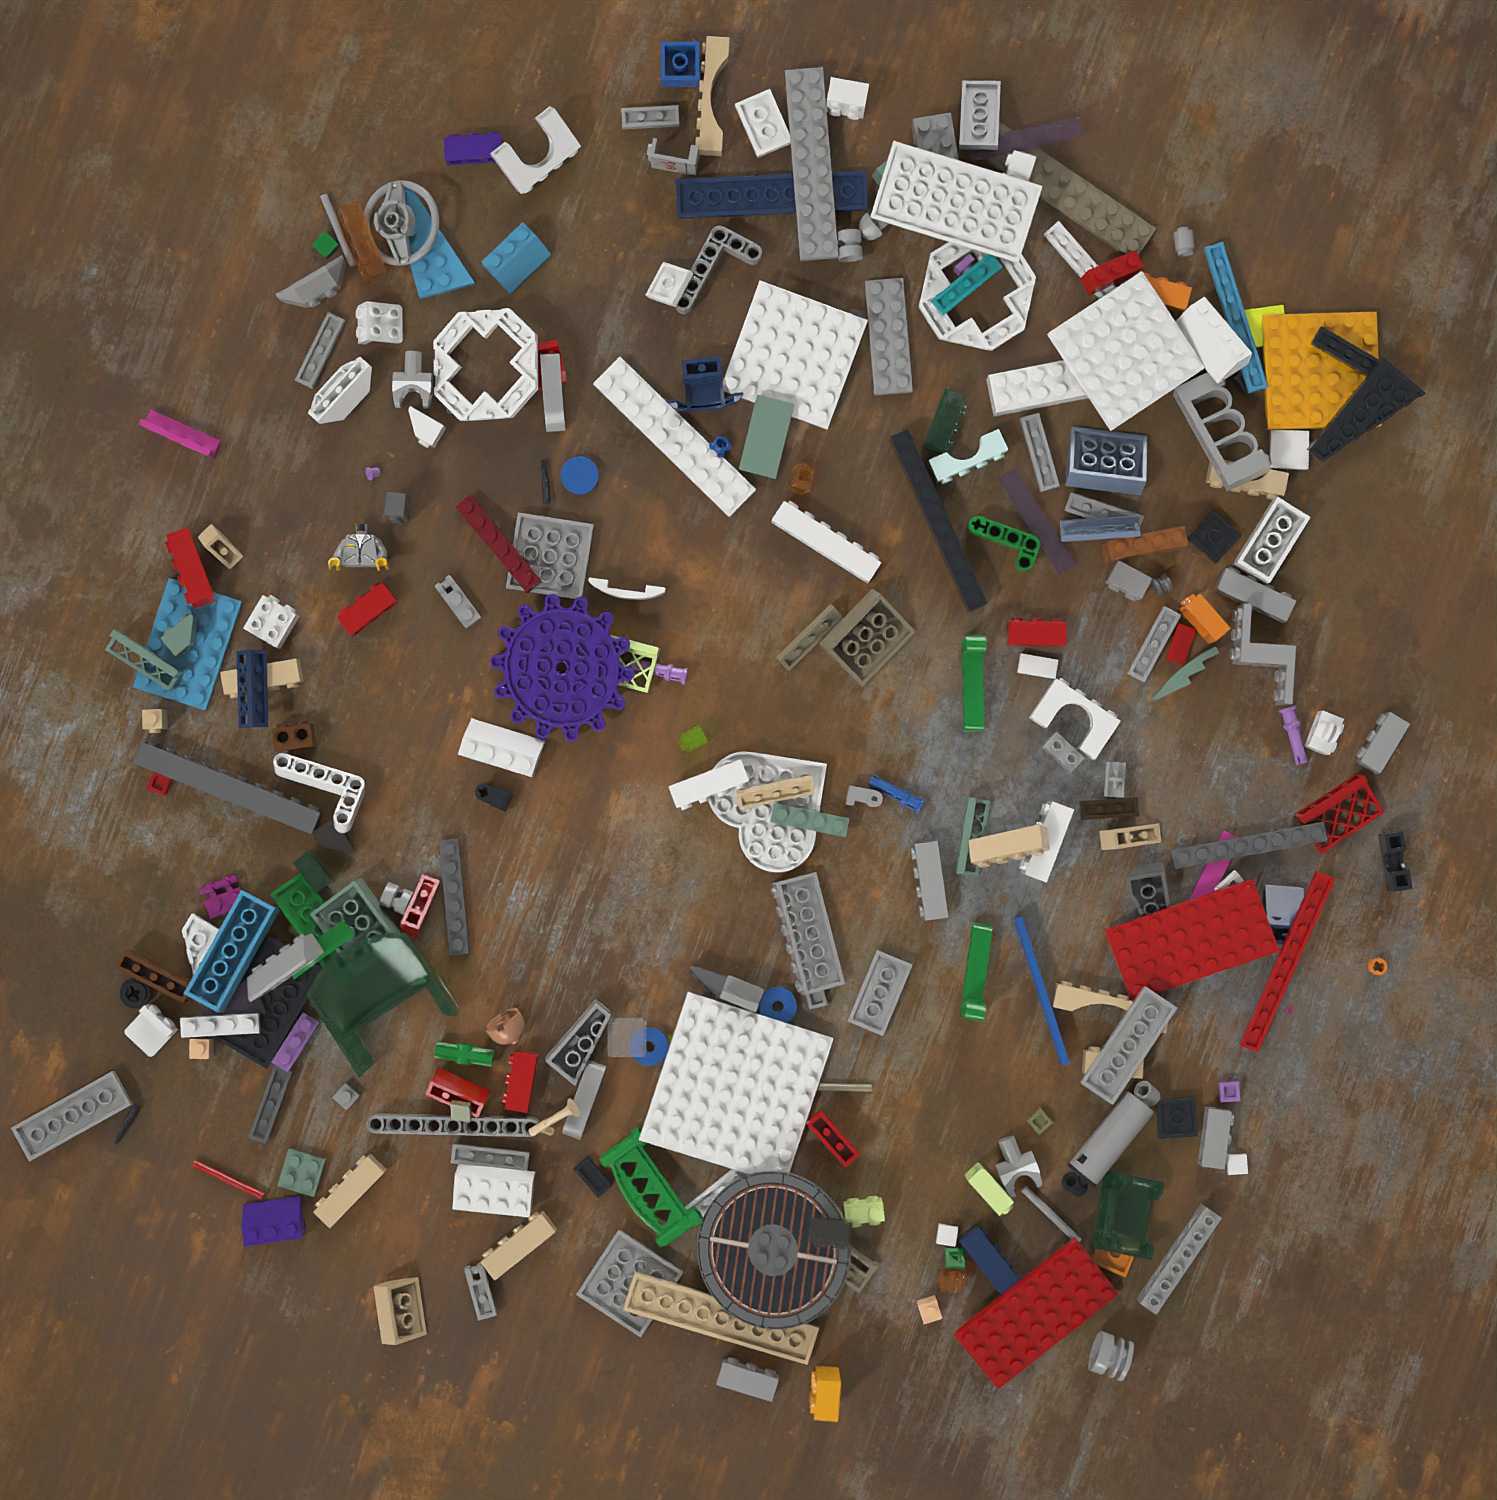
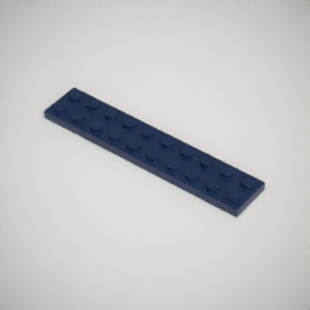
M866 171L832 172L835 212L867 211ZM793 174L676 179L677 219L796 214Z

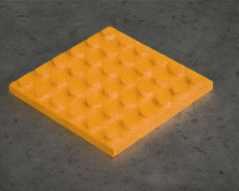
M1377 312L1262 316L1263 366L1268 388L1265 389L1266 430L1325 428L1366 377L1310 343L1319 327L1323 326L1379 359Z

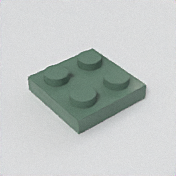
M289 1148L277 1186L315 1197L326 1158Z

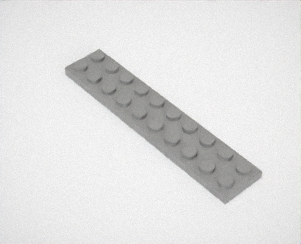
M823 67L785 70L800 261L838 258Z

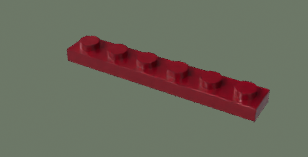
M469 494L456 506L457 510L526 593H529L542 581L472 495Z

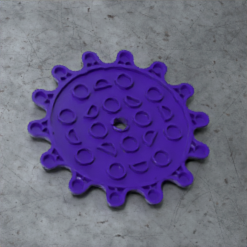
M555 594L546 596L545 608L539 613L533 611L527 604L521 605L518 608V615L521 618L520 627L512 629L508 626H503L498 631L499 638L507 645L506 652L501 655H493L490 658V665L495 669L502 670L505 675L504 681L495 687L494 694L498 698L511 697L515 701V708L510 715L514 723H521L529 717L533 718L536 722L535 733L541 739L547 738L552 728L560 727L564 732L566 740L573 742L577 740L579 726L583 723H588L595 731H602L606 726L602 716L603 710L606 707H612L616 710H621L625 707V699L617 692L618 684L634 678L633 669L623 666L619 661L620 654L629 649L630 641L626 637L612 638L609 635V627L613 623V615L610 612H603L597 618L589 616L587 612L588 600L582 596L577 597L572 607L568 609L560 605L559 598ZM561 662L565 663L568 667L565 673H561L558 670V665Z

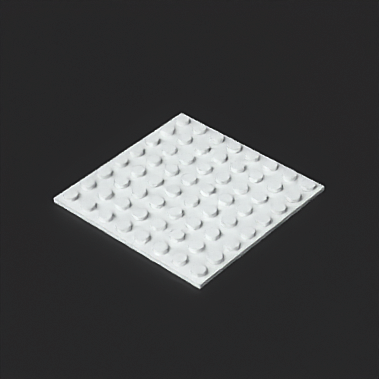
M687 992L639 1140L748 1174L761 1171L790 1172L834 1038Z

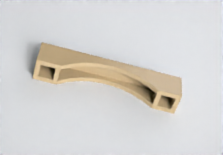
M707 36L706 43L703 42L702 54H705V61H701V73H704V80H700L699 92H703V96L698 101V111H701V118H697V130H700V137H696L695 143L696 146H699V155L722 157L723 131L718 126L712 112L711 94L716 78L729 62L730 37Z
M1061 981V984L1055 983L1051 1000L1052 1007L1068 1011H1074L1091 1004L1114 1005L1127 1011L1133 1001L1128 1000L1129 996L1117 994V997L1110 996V992L1100 989L1097 993L1091 991V987L1080 985V988L1072 987L1073 983ZM1168 1023L1163 1029L1162 1033H1166Z

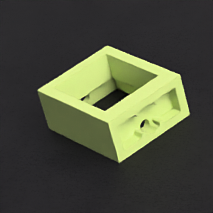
M979 1162L964 1174L968 1182L999 1216L1002 1213H1008L1012 1209L1014 1202Z

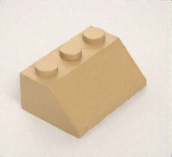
M418 1277L393 1280L373 1286L382 1344L398 1345L427 1335Z

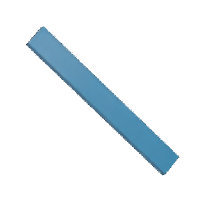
M1221 242L1204 248V252L1226 323L1252 352L1249 364L1241 368L1248 394L1268 388L1224 243Z

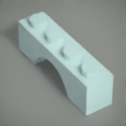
M997 429L980 438L979 450L972 458L958 460L946 452L930 459L927 464L936 483L942 482V484H946L952 481V477L955 475L964 476L970 473L969 469L973 467L979 469L988 464L987 461L993 458L994 461L1004 458L1008 448L1000 430Z

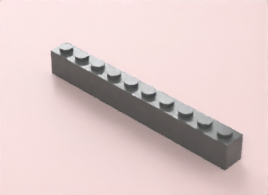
M148 740V743L141 742L133 764L309 834L316 833L323 816V812L319 811V807L312 804L305 806L301 804L302 800L295 797L285 798L283 797L284 793L274 789L272 792L265 790L266 786L260 783L250 784L248 783L249 779L239 775L237 778L230 776L231 772L220 768L217 771L212 769L213 765L207 762L197 763L192 756L184 754L182 757L177 755V750L166 747V749H162L157 742Z

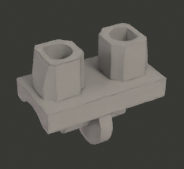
M1106 762L1104 796L1124 798L1126 763Z

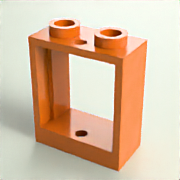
M1192 594L1181 602L1182 606L1178 610L1197 629L1196 631L1208 644L1217 641L1231 629L1201 594Z

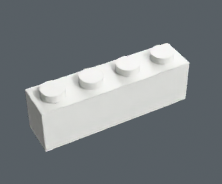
M740 759L668 787L676 808L681 807L682 810L693 807L692 803L699 800L701 804L711 800V795L717 794L719 797L729 793L728 789L735 787L738 790L746 787V782H749V779Z

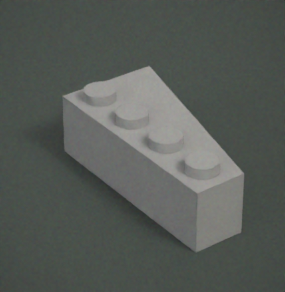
M595 999L546 1056V1062L574 1086L611 1016L610 1010Z

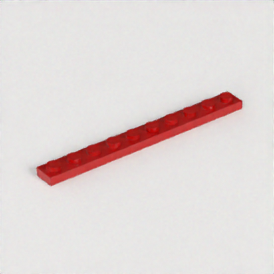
M1315 870L1241 1037L1240 1046L1259 1052L1333 886L1334 877Z

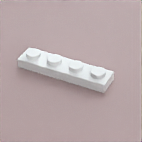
M259 1013L180 1018L181 1038L261 1032Z

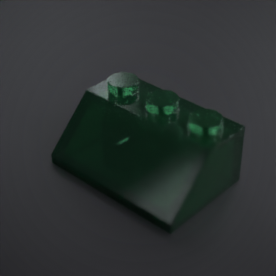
M945 387L922 446L939 454L950 451L953 443L950 440L952 433L956 434L960 425L957 422L959 415L963 416L967 407L964 404L965 398L950 388Z

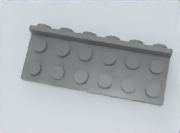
M814 872L772 883L771 892L773 898L777 900L776 912L782 920L781 931L787 939L786 950L788 955L791 954L792 962L790 965L792 972L796 974L797 981H795L797 991L801 995H807L844 985L845 981L817 873Z

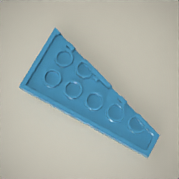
M405 188V205L412 208L415 216V232L409 237L412 255L421 249L427 241L431 231L432 218L415 192ZM440 230L429 252L420 260L410 264L420 299L475 285Z

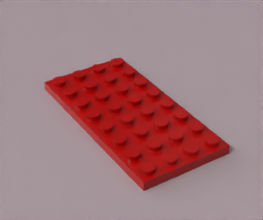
M1253 878L1105 929L1131 1001L1135 1000L1143 986L1157 994L1280 952Z
M1074 1237L957 1329L953 1335L999 1390L1117 1297L1119 1293Z

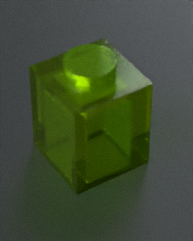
M700 725L679 735L680 740L678 743L682 751L687 750L688 753L708 743Z

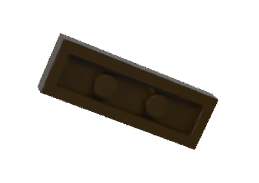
M1138 797L1079 801L1080 820L1139 816Z

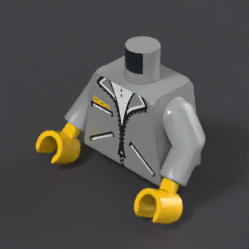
M361 523L356 524V534L346 535V538L340 542L335 550L333 558L328 561L329 570H331L332 566L336 565L337 571H340V563L344 567H377L378 571H380V567L385 566L386 570L389 569L387 549L375 535H367V524Z

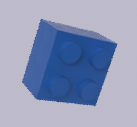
M661 42L662 87H700L699 42Z

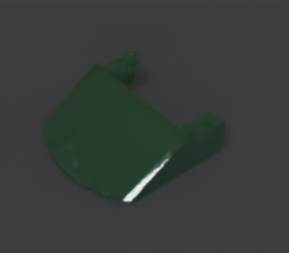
M398 932L374 935L346 947L321 969L306 995L358 1077H361L373 1064L371 1053L356 1032L424 988H427L444 1015H454L456 1017L461 1011L440 979V975L407 933Z

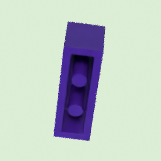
M491 131L485 135L469 133L467 136L451 134L448 137H444V152L447 165L496 162L490 153L503 144L501 133L498 134V132Z

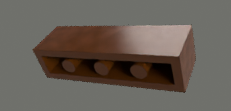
M131 949L122 952L115 966L116 969L182 1003L188 1002L191 999L184 994L191 980Z

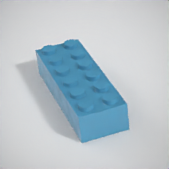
M241 890L184 994L216 1012L223 1013L280 909Z

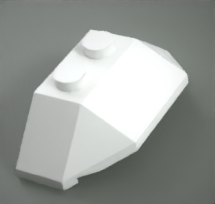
M361 357L341 366L315 394L308 414L319 424L344 420L369 393L372 367Z

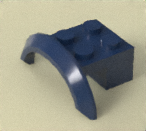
M720 356L682 360L686 403L679 402L677 399L667 400V403L680 411H709L725 408L737 403L743 396V392L734 393L732 396L724 398Z

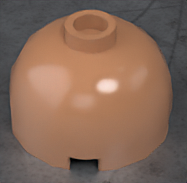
M518 1008L506 1010L508 1014L502 1017L500 1013L487 1025L488 1030L486 1032L494 1042L501 1045L510 1043L513 1045L520 1041V1036L525 1029V1021Z

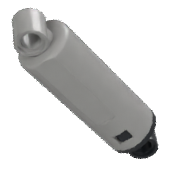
M1139 1082L1134 1088L1135 1095L1129 1091L1125 1092L1067 1166L1074 1172L1066 1173L1061 1183L1063 1188L1076 1197L1083 1196L1088 1189L1087 1183L1095 1188L1154 1114L1153 1110L1148 1106H1154L1158 1103L1160 1092L1149 1082Z

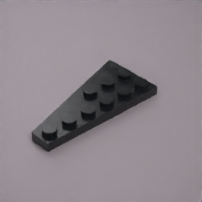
M1382 357L1306 450L1321 462H1324L1342 450L1344 446L1352 441H1356L1360 438L1359 436L1367 431H1371L1392 417L1394 413L1403 407H1407L1412 401L1426 393Z

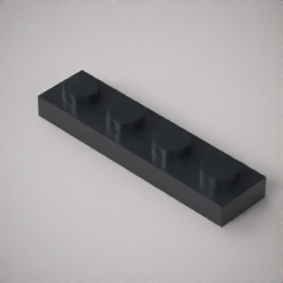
M1323 326L1319 327L1310 343L1365 377L1379 362V359Z

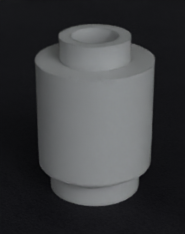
M1180 227L1174 232L1175 252L1178 253L1179 257L1192 255L1195 249L1193 230H1189V227Z

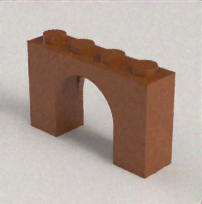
M1185 526L1140 534V537L1111 539L1102 544L1101 549L1104 564H1109L1146 553L1160 551V554L1179 551L1188 546Z

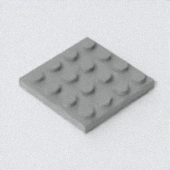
M518 512L513 546L542 579L530 591L531 593L555 594L558 597L569 599L583 597L594 524ZM508 571L506 589L525 591Z
M618 1229L576 1295L641 1337L652 1319L623 1310L634 1271L677 1283L683 1270L621 1229Z

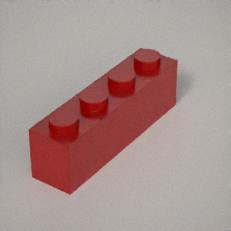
M186 527L166 534L168 541L165 542L168 552H172L174 556L171 559L174 569H178L180 572V576H177L181 587L185 586L187 593H184L187 604H192L193 608L196 609L216 602L189 528Z

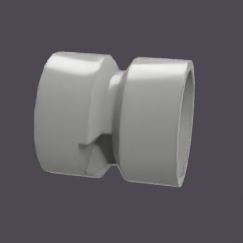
M846 229L837 232V244L840 246L838 248L839 261L854 262L863 259L862 247L859 245L862 242L860 230Z
M389 882L383 891L379 905L388 909L393 907L395 912L404 915L414 892L405 888L400 890L398 885Z

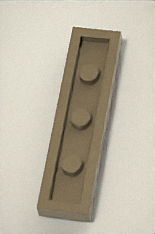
M830 604L776 658L790 671L843 617Z

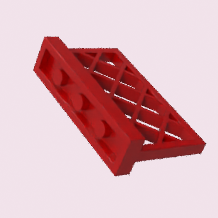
M1356 773L1294 814L1302 826L1307 825L1312 820L1332 823L1330 834L1326 833V836H1329L1327 844L1321 848L1319 843H1313L1319 854H1323L1385 813L1367 784L1368 781L1364 775ZM1362 787L1366 791L1365 800L1356 798L1357 791ZM1344 799H1351L1349 810L1340 809L1341 802ZM1355 801L1364 802L1361 813L1353 811ZM1368 803L1374 804L1378 810L1372 815L1365 814ZM1329 809L1335 810L1333 821L1324 819L1325 812ZM1339 811L1348 813L1346 823L1337 822ZM1352 814L1361 815L1359 823L1356 825H1350ZM1336 824L1345 826L1343 834L1340 836L1334 835Z

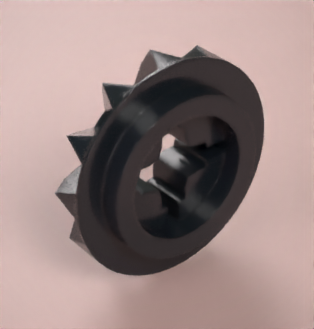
M135 978L128 979L120 988V999L129 1008H141L149 1002L151 995L150 986ZM133 988L135 990L142 989L138 994L139 998L136 996L129 997L133 993Z

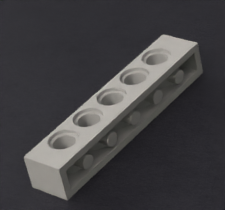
M1202 1203L1199 1205L1136 1298L1141 1305L1157 1315L1222 1219L1219 1215Z

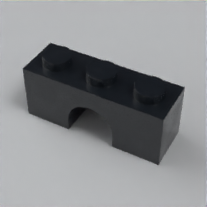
M1404 831L1378 834L1387 891L1396 892L1413 889L1410 870L1406 868L1403 859V852L1407 851Z

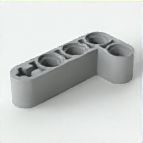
M588 1060L573 1100L579 1108L580 1115L579 1117L574 1115L567 1116L562 1134L581 1140L607 1066Z

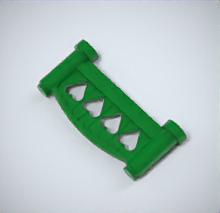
M637 1126L628 1137L602 1154L600 1161L605 1168L608 1166L612 1168L616 1182L633 1211L657 1233L655 1238L657 1244L660 1247H666L694 1226L698 1227L703 1224V1216L695 1206L687 1210L644 1149L643 1146L647 1142L639 1140L642 1129ZM623 1162H638L633 1176L628 1177L626 1175V1170L621 1168ZM634 1178H649L644 1192L640 1193L637 1191V1186L632 1184ZM645 1194H660L655 1208L651 1209L648 1207V1202H645L643 1199ZM656 1210H671L666 1224H660L659 1218L654 1215Z

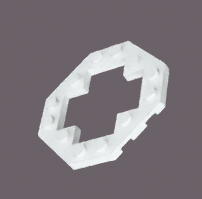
M948 242L930 254L919 309L939 340L992 351L1024 331L1036 276L1022 254L1018 263L1000 258L1018 286V289L1003 298L1013 314L984 333H981L972 318L955 327L949 316L945 314L942 317L931 303L934 297L950 285L942 270L973 251L979 261L987 253Z
M509 308L458 312L433 341L436 386L434 387V395L461 421L513 418L538 390V335ZM499 325L522 347L510 361L522 376L499 403L484 391L472 405L450 383L451 379L462 368L450 356V353L473 327L487 339Z

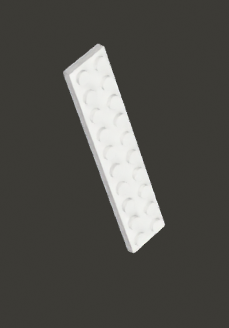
M621 357L593 383L609 401L729 518L756 491L723 457L717 456V453L709 448V443Z

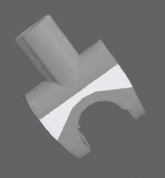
M406 351L405 372H393L392 391L395 408L402 407V401H404V397L409 392L420 393L421 399H423V409H429L431 406L433 374L422 373V352Z
M1008 1136L999 1140L998 1143L1005 1161L995 1166L1010 1197L1016 1196L1014 1184L1016 1179L1022 1175L1030 1176L1037 1188L1041 1187V1175L1032 1151L1021 1155L1014 1136Z

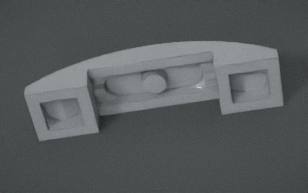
M560 353L540 354L546 432L565 431Z

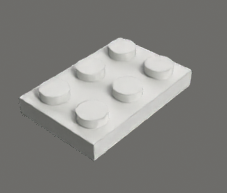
M770 89L735 104L757 158L791 144L789 131Z

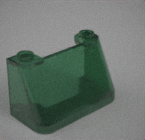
M1107 1172L1102 1179L1093 1234V1246L1095 1249L1152 1260L1154 1246L1152 1241L1145 1239L1151 1200L1157 1201L1163 1194L1164 1182Z

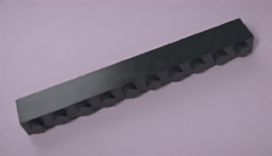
M906 429L891 436L889 442L967 613L987 604L986 599L909 430Z

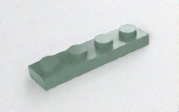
M774 803L770 822L846 837L850 818Z

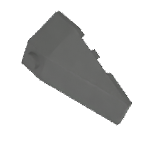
M1162 862L1143 865L1125 876L1128 894L1141 916L1170 907Z

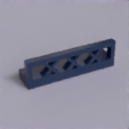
M266 650L236 651L239 728L269 727ZM244 655H246V663H245V664H244ZM245 675H246V678H247L246 684L244 683V677H245ZM246 714L248 715V724H246Z

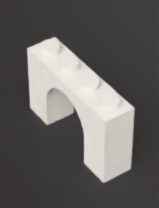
M551 106L535 118L548 136L550 143L549 152L543 161L535 165L524 164L506 142L490 153L515 189L521 194L529 192L537 181L544 180L552 169L559 168L567 157H573L578 152L577 149L581 147L557 111Z
M1054 679L1029 718L1043 728H1047L1058 710L1064 705L1076 704L1081 706L1089 716L1090 727L1077 750L1090 759L1095 760L1120 723V720L1117 719L1118 715L1111 710L1106 712L1101 708L1102 705L1094 699L1088 700L1085 698L1086 694L1079 689L1073 690L1064 679Z

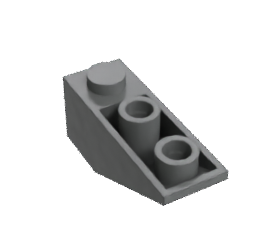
M695 965L690 966L692 970L690 974L697 981L701 979L705 984L703 988L710 995L714 993L718 997L716 1001L731 1006L735 1005L720 998L728 976Z

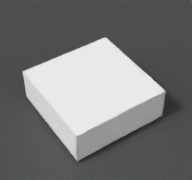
M1229 1154V1162L1227 1164L1228 1175L1248 1174L1247 1154Z
M939 1223L936 1244L955 1247L958 1226Z

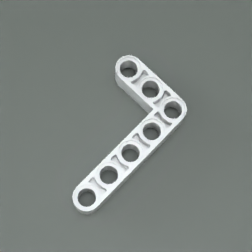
M281 753L275 756L273 763L275 773L278 776L342 795L334 813V827L340 833L348 832L353 825L365 794L364 780L359 776ZM281 763L287 764L285 767L279 766ZM299 769H304V770H305V771L302 772V773L297 772V770H299ZM319 774L323 775L322 778H316L315 776ZM336 780L342 781V783L335 784L333 782ZM353 786H359V787H360V788L357 789V790L352 789ZM348 802L354 803V805L350 807L346 806L345 804ZM340 819L347 820L345 823H339L338 821Z

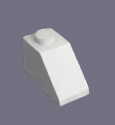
M410 406L408 410L415 436L419 439L418 443L426 448L429 446L435 448L446 428L444 425Z

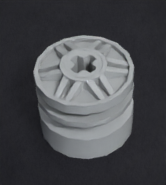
M1099 1331L1090 1351L1089 1371L1102 1375L1107 1369L1109 1378L1115 1376L1116 1380L1123 1381L1132 1363L1134 1343L1130 1340L1124 1342V1339L1120 1337L1114 1344V1336L1112 1334Z

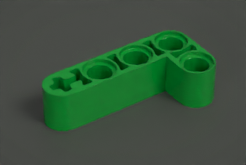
M974 516L969 520L967 530L970 534L1018 551L1014 563L1017 571L1027 572L1032 568L1040 548V540L1036 536L981 516ZM976 521L979 522L978 525L980 526L977 530H975L974 525H972ZM986 524H987L988 527L986 528L985 533H982V532L984 531L983 528H984V527L986 526ZM990 528H997L999 536L993 537L990 534ZM1009 534L1016 535V543L1008 541ZM1026 541H1033L1035 548L1033 550L1028 549ZM1021 558L1028 560L1029 566L1027 568L1020 566L1019 560Z

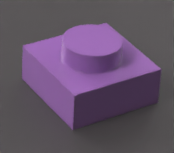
M968 254L955 266L954 272L958 276L967 272L973 267L974 258Z
M1239 1081L1218 1082L1220 1102L1240 1101Z

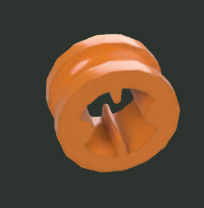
M1372 958L1368 963V970L1374 975H1383L1387 971V963L1381 958ZM1375 962L1382 964L1380 971L1374 970Z

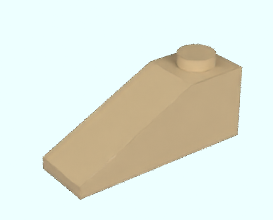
M1159 823L1099 831L1102 850L1161 843Z

